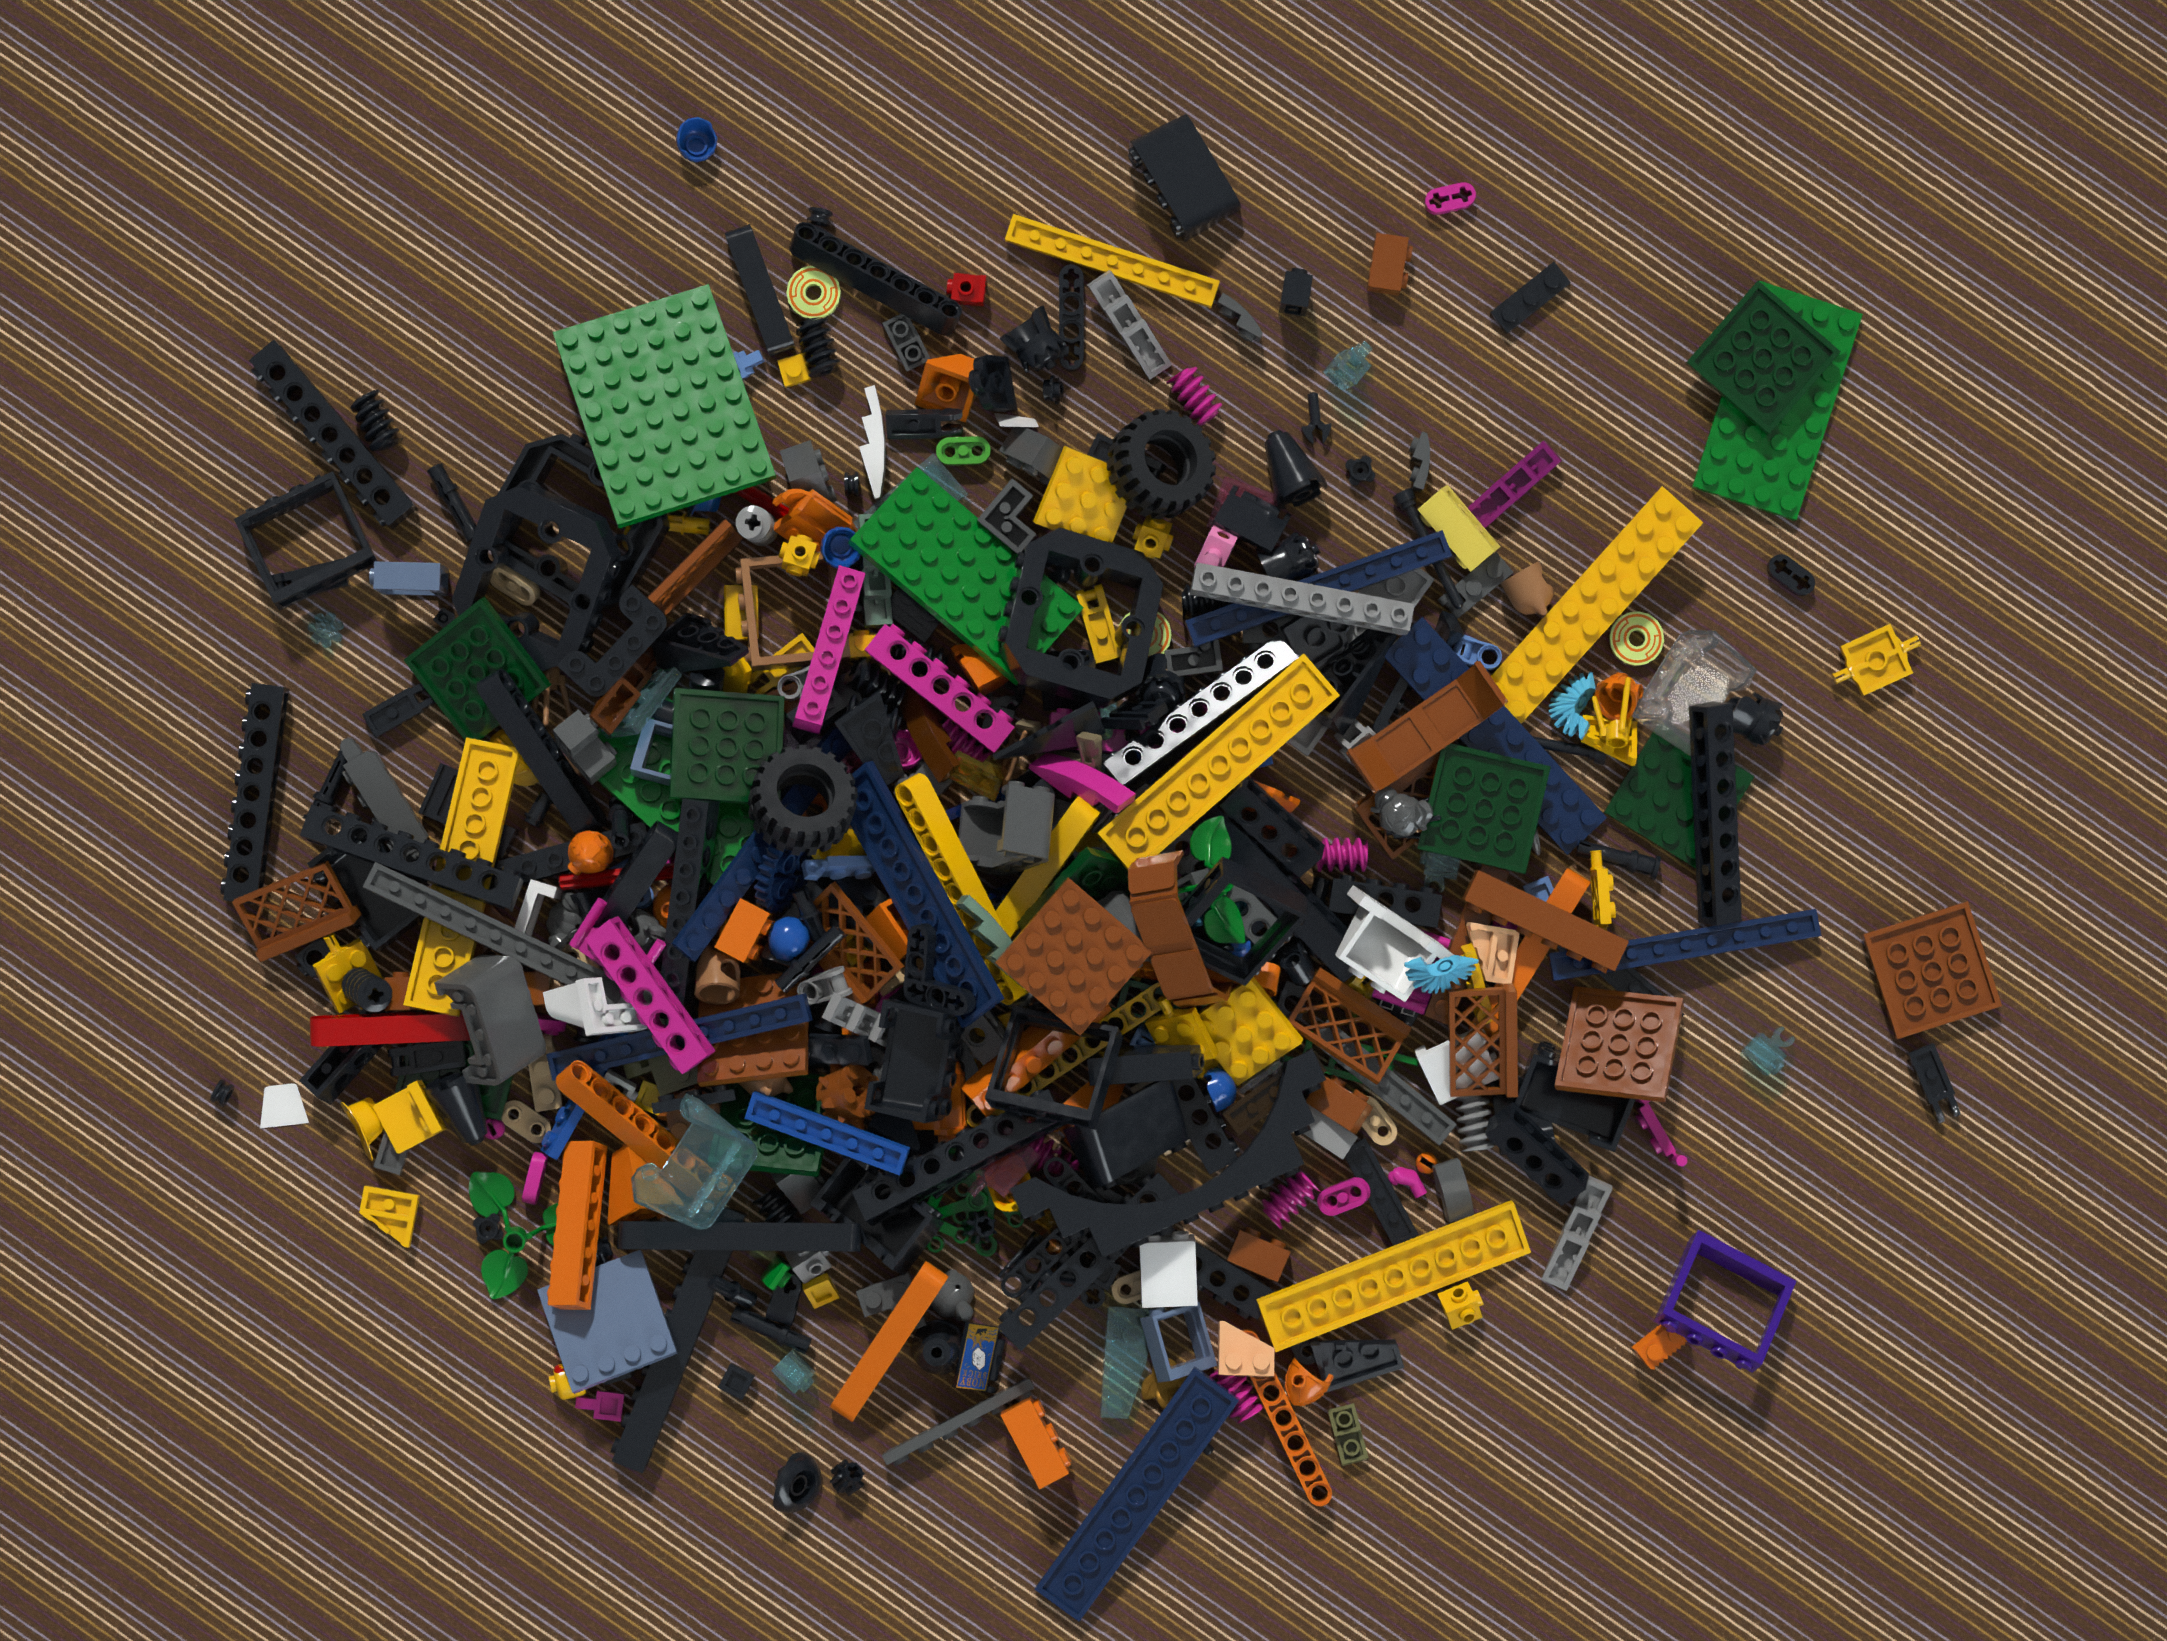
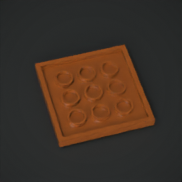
M1067 877L995 963L1081 1036L1153 950L1145 946L1141 939Z
M1968 901L1862 934L1895 1039L2002 1006Z
M783 973L740 978V995L738 999L731 1003L719 1005L708 1004L699 1000L698 1018L798 995V985L808 979V977H803L788 993L783 992L775 983V980ZM808 1022L711 1044L715 1052L698 1064L697 1083L700 1087L808 1075Z
M1574 986L1555 1080L1556 1090L1666 1103L1684 1006L1683 998Z

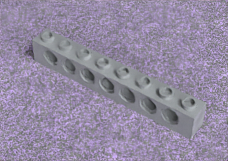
M1198 562L1194 568L1190 595L1404 636L1410 631L1415 605L1413 603Z

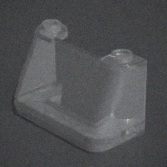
M1715 630L1685 631L1676 639L1644 690L1642 698L1638 700L1637 707L1632 716L1641 725L1691 756L1688 705L1711 701L1724 702L1730 691L1736 692L1748 688L1757 669Z

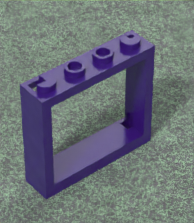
M1697 1230L1689 1238L1654 1322L1666 1327L1668 1332L1677 1333L1685 1337L1686 1341L1690 1344L1702 1346L1710 1350L1713 1356L1731 1361L1738 1369L1744 1368L1753 1373L1763 1364L1796 1280ZM1697 1254L1778 1296L1755 1352L1673 1310Z

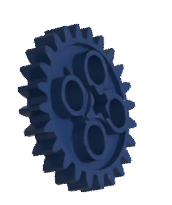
M776 844L773 846L769 845L767 855L762 856L764 862L758 866L761 871L755 877L759 882L754 886V889L758 890L754 896L758 899L757 904L760 905V908L774 914L778 912L783 913L784 908H790L791 902L795 903L791 893L808 883L804 879L802 863L805 860H812V856H807L806 852H801L800 856L791 855L792 851L787 849L781 852L776 849Z

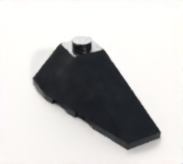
M685 613L667 626L652 643L657 667L677 673L729 667L749 653L748 647L734 637L724 635L723 629L713 627L709 619L691 613Z
M1366 629L1349 643L1347 650L1337 658L1333 656L1327 661L1329 664L1320 670V673L1340 696L1314 718L1316 721L1342 736L1346 733L1359 715L1386 660L1385 655L1397 637L1396 634Z
M1092 701L1060 718L1055 723L1036 731L1031 736L1025 737L993 754L991 759L994 762L1079 748L1076 736L1084 731L1101 736L1106 732L1096 706Z

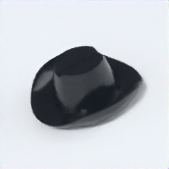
M805 1452L792 1454L786 1465L778 1470L777 1478L774 1481L775 1493L773 1498V1506L777 1511L783 1513L800 1511L809 1506L818 1496L822 1485V1473L817 1462Z

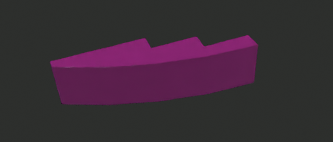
M1543 440L1476 499L1468 509L1483 527L1487 528L1556 467L1562 459Z

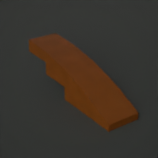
M650 647L647 648L607 693L599 697L589 715L608 735H611L640 697L642 688L651 678L650 673L657 663L653 649Z
M906 685L904 697L899 704L903 718L912 739L929 769L939 783L944 782L961 765L948 747L952 740L940 724L944 717L937 708Z

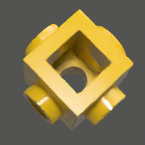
M1150 515L1146 516L1143 525L1138 523L1132 539L1137 540L1134 550L1143 552L1148 558H1160L1163 550L1169 551L1174 536L1170 535L1173 523L1167 522L1164 519H1152Z
M798 534L797 537L791 535L788 543L783 542L778 558L783 559L781 569L794 576H808L810 568H816L820 553L815 552L817 543L812 542L813 539L805 535ZM795 551L805 554L803 556H797L795 554Z
M1468 1281L1437 1294L1452 1330L1483 1318L1479 1308L1484 1305L1478 1290L1472 1291Z

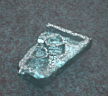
M676 667L657 670L651 676L649 682L642 688L640 697L612 734L608 735L603 729L600 732L607 739L639 734L681 678L682 674Z

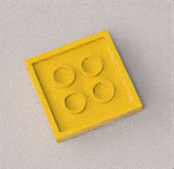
M1064 446L1033 522L1053 531L1063 528L1112 543L1127 509L1125 505L1126 500L1123 497L1119 499L1115 493L1117 488L1115 484L1111 485L1109 476L1112 474L1111 471L1107 470V462Z
M1254 977L1246 986L1239 984L1230 991L1228 1001L1209 1004L1198 1012L1218 1050L1215 1059L1233 1078L1237 1086L1300 1045L1303 1041L1301 1035Z

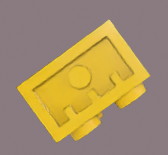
M417 1080L407 1085V1088L373 1106L398 1154L447 1129L438 1110L425 1095L423 1088L426 1087L422 1080Z

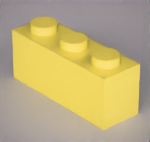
M1448 485L1441 488L1417 509L1421 513L1420 518L1426 526L1433 527L1436 532L1443 530L1449 547L1457 555L1455 557L1456 561L1462 568H1468L1470 572L1501 547Z

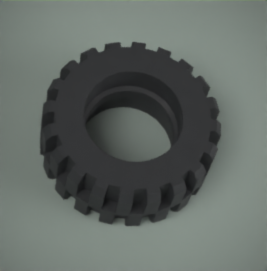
M1155 409L1152 412L1147 411L1141 414L1115 435L1112 440L1113 444L1108 449L1107 454L1111 458L1106 461L1107 470L1111 471L1112 474L1109 476L1111 485L1115 484L1117 488L1115 493L1119 499L1123 497L1126 500L1125 505L1131 510L1133 508L1138 509L1137 513L1144 517L1151 514L1152 519H1162L1163 517L1169 519L1182 514L1207 495L1206 492L1211 489L1213 484L1212 477L1216 475V465H1212L1216 458L1214 450L1210 451L1209 445H1211L1209 438L1203 436L1201 433L1203 429L1198 424L1194 426L1191 423V418L1186 415L1179 417V412L1169 410L1165 413L1163 409ZM1146 444L1160 446L1172 456L1178 470L1176 485L1163 483L1150 472L1145 461Z
M797 745V749L793 750L791 746L782 748L780 754L774 752L769 755L767 761H763L758 767L748 797V805L750 806L748 813L750 819L754 821L753 827L759 834L763 832V840L768 844L772 842L776 844L777 850L784 852V849L791 850V855L800 856L801 852H806L807 856L816 855L817 849H820L821 852L831 849L832 843L838 844L842 840L844 833H847L856 810L858 792L857 788L854 787L855 779L851 773L846 774L848 767L843 761L838 763L836 761L837 756L831 752L828 754L822 753V748L815 746L813 750L807 749V745ZM788 785H807L817 790L824 797L828 809L812 817L799 816L790 812L782 805L777 792Z

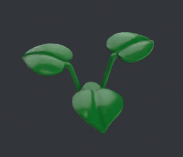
M1223 816L1213 817L1201 823L1194 830L1190 839L1192 856L1199 861L1205 860L1204 865L1210 870L1222 856L1229 859L1231 855V840L1225 827ZM1230 883L1210 905L1211 909L1205 912L1203 927L1207 936L1214 942L1241 944L1245 943V930L1239 909L1233 900L1225 896L1222 897L1227 895V892L1233 888L1234 885ZM1198 884L1178 888V894L1193 891Z
M476 1171L471 1174L469 1181V1195L474 1209L484 1217H489L493 1213L498 1214L501 1211L505 1224L504 1229L507 1232L503 1239V1245L509 1251V1254L502 1249L494 1250L486 1255L481 1266L482 1278L487 1286L490 1298L498 1299L515 1291L526 1279L528 1274L527 1261L523 1257L514 1256V1253L520 1252L528 1239L547 1230L546 1238L554 1246L553 1236L556 1230V1208L558 1203L545 1209L543 1220L546 1225H542L529 1233L522 1227H511L505 1206L510 1205L514 1199L515 1190L513 1183L508 1177L500 1173Z

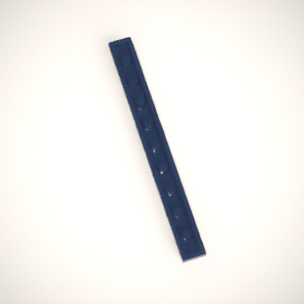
M1441 530L1297 582L1354 592L1451 558L1452 554L1444 532ZM1234 603L1186 620L1185 625L1195 648L1289 615V613Z
M833 726L828 729L816 746L822 748V753L828 754L831 752L837 756L836 761L838 763L844 759L852 748L840 730ZM788 785L781 793L780 802L790 812L802 816L819 792L807 785ZM756 830L753 831L671 943L690 961L695 962L736 907L739 899L744 896L755 881V877L760 873L761 870L758 866L764 862L762 856L767 855L769 845H774L773 842L768 844L763 840V832L759 834Z
M1812 909L1628 940L1629 943L1615 971L1820 937L1822 935L1817 910ZM1567 951L1547 954L1552 982L1603 973L1591 967L1592 961L1586 958H1582L1581 962L1567 956Z
M803 993L693 1020L710 1044L809 1022L813 1019L807 995ZM649 1029L546 1054L552 1081H555L557 1075L576 1060L583 1061L593 1070L598 1071L667 1055L663 1048L656 1045L652 1038L653 1034ZM677 1035V1045L684 1048L685 1040Z

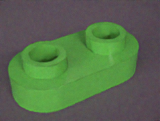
M979 436L947 437L938 443L936 454L939 461L947 466L981 465L989 459L991 448L988 441ZM980 447L983 450L982 454L979 456L973 455V448ZM953 448L955 450L954 456H946L945 450Z

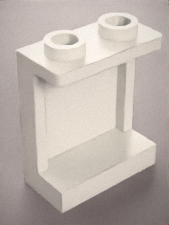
M531 879L514 929L532 936L544 897L548 896L561 900L564 890Z
M1470 1031L1459 1035V1037L1463 1039ZM1477 1032L1467 1044L1477 1052L1487 1040ZM1455 1039V1047H1456L1457 1044L1459 1043V1041H1457V1040ZM1449 1040L1428 1050L1425 1045L1414 1049L1439 1105L1457 1098L1450 1097ZM1463 1046L1456 1053V1060L1464 1065L1473 1054ZM1488 1049L1481 1055L1490 1064L1497 1058L1495 1052L1489 1054ZM1477 1059L1467 1070L1477 1078L1487 1066ZM1491 1071L1481 1082L1486 1085L1499 1079V1077ZM1463 1073L1456 1080V1089L1467 1088L1473 1080L1466 1073Z
M1174 1231L1172 1235L1159 1237L1158 1232L1148 1236L1149 1242L1140 1246L1142 1308L1198 1306L1194 1234H1189L1188 1231Z

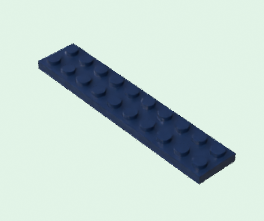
M1423 617L1410 627V631L1406 636L1401 635L1385 655L1386 661L1423 701L1469 669ZM1505 706L1458 738L1468 748L1551 766L1538 825L1565 855H1568L1579 845L1580 840H1584L1607 818Z
M873 761L866 762L852 774L855 779L854 787L857 788L858 797L856 800V810L850 825L908 931L912 926L921 923H928L935 929L936 948L933 971L935 980L968 989L974 994L976 999L975 1009L969 1014L956 1016L961 1027H967L1005 998ZM960 998L953 999V1002H961L964 1007V1002L960 1001Z
M1194 1366L1034 1590L1080 1622L1232 1412L1240 1398Z

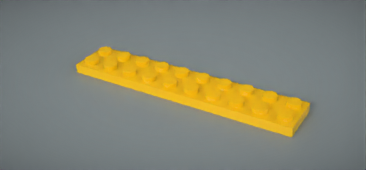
M1663 486L1491 675L1508 700V703L1504 706L1521 724L1703 524L1697 516Z
M1302 654L1096 834L1127 870L1137 858L1158 855L1340 695L1308 657Z
M466 737L441 842V850L450 852L451 848L466 853L465 858L476 862L477 858H482L492 862V867L494 868L520 758V753L516 747ZM437 859L435 871L438 872L445 868V859ZM470 868L461 869L458 873V879L462 881L468 880L472 875V870ZM492 877L487 878L484 882V888L489 890ZM431 885V889L484 913L486 903ZM424 918L403 1005L459 1017L461 1010L452 1009L450 1005L453 1002L452 999L446 994L439 996L434 983L472 960L477 942Z
M1510 1200L1258 1298L1256 1302L1272 1346L1275 1348V1352H1278L1529 1254L1531 1250L1515 1204Z

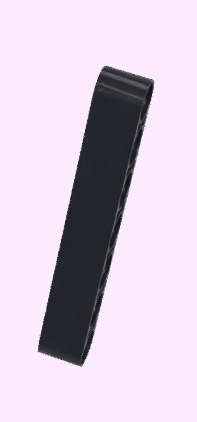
M802 222L796 225L789 245L792 255L940 335L949 336L955 332L962 314V307L959 303L813 224Z
M498 669L478 681L476 685L479 695L572 831L577 834L578 832L589 830L597 831L606 825V818L603 811L556 745V742L510 675L504 669Z

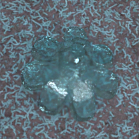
M329 612L325 617L322 613L316 614V623L308 624V630L314 632L311 637L314 644H318L321 641L324 648H329L331 640L335 642L342 640V635L337 631L342 630L344 624L342 621H334L336 618L334 613Z

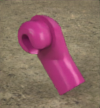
M1397 1167L1389 1172V1182L1392 1185L1402 1184L1409 1186L1415 1199L1427 1193L1416 1171Z

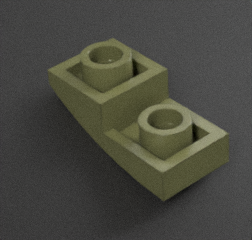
M1354 1403L1327 1410L1342 1466L1368 1460L1369 1457Z

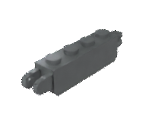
M352 737L343 739L341 744H339L340 751L343 752L342 754L347 760V763L343 765L345 771L342 772L343 776L350 786L355 784L360 794L357 797L364 809L370 808L375 816L372 818V821L388 826L387 831L398 834L399 830L414 835L413 840L424 843L425 839L428 840V833L378 753L372 750L363 752L359 744ZM389 840L386 843L389 849L392 850L394 844L393 841ZM410 850L406 855L407 861L415 862L420 856L419 850Z

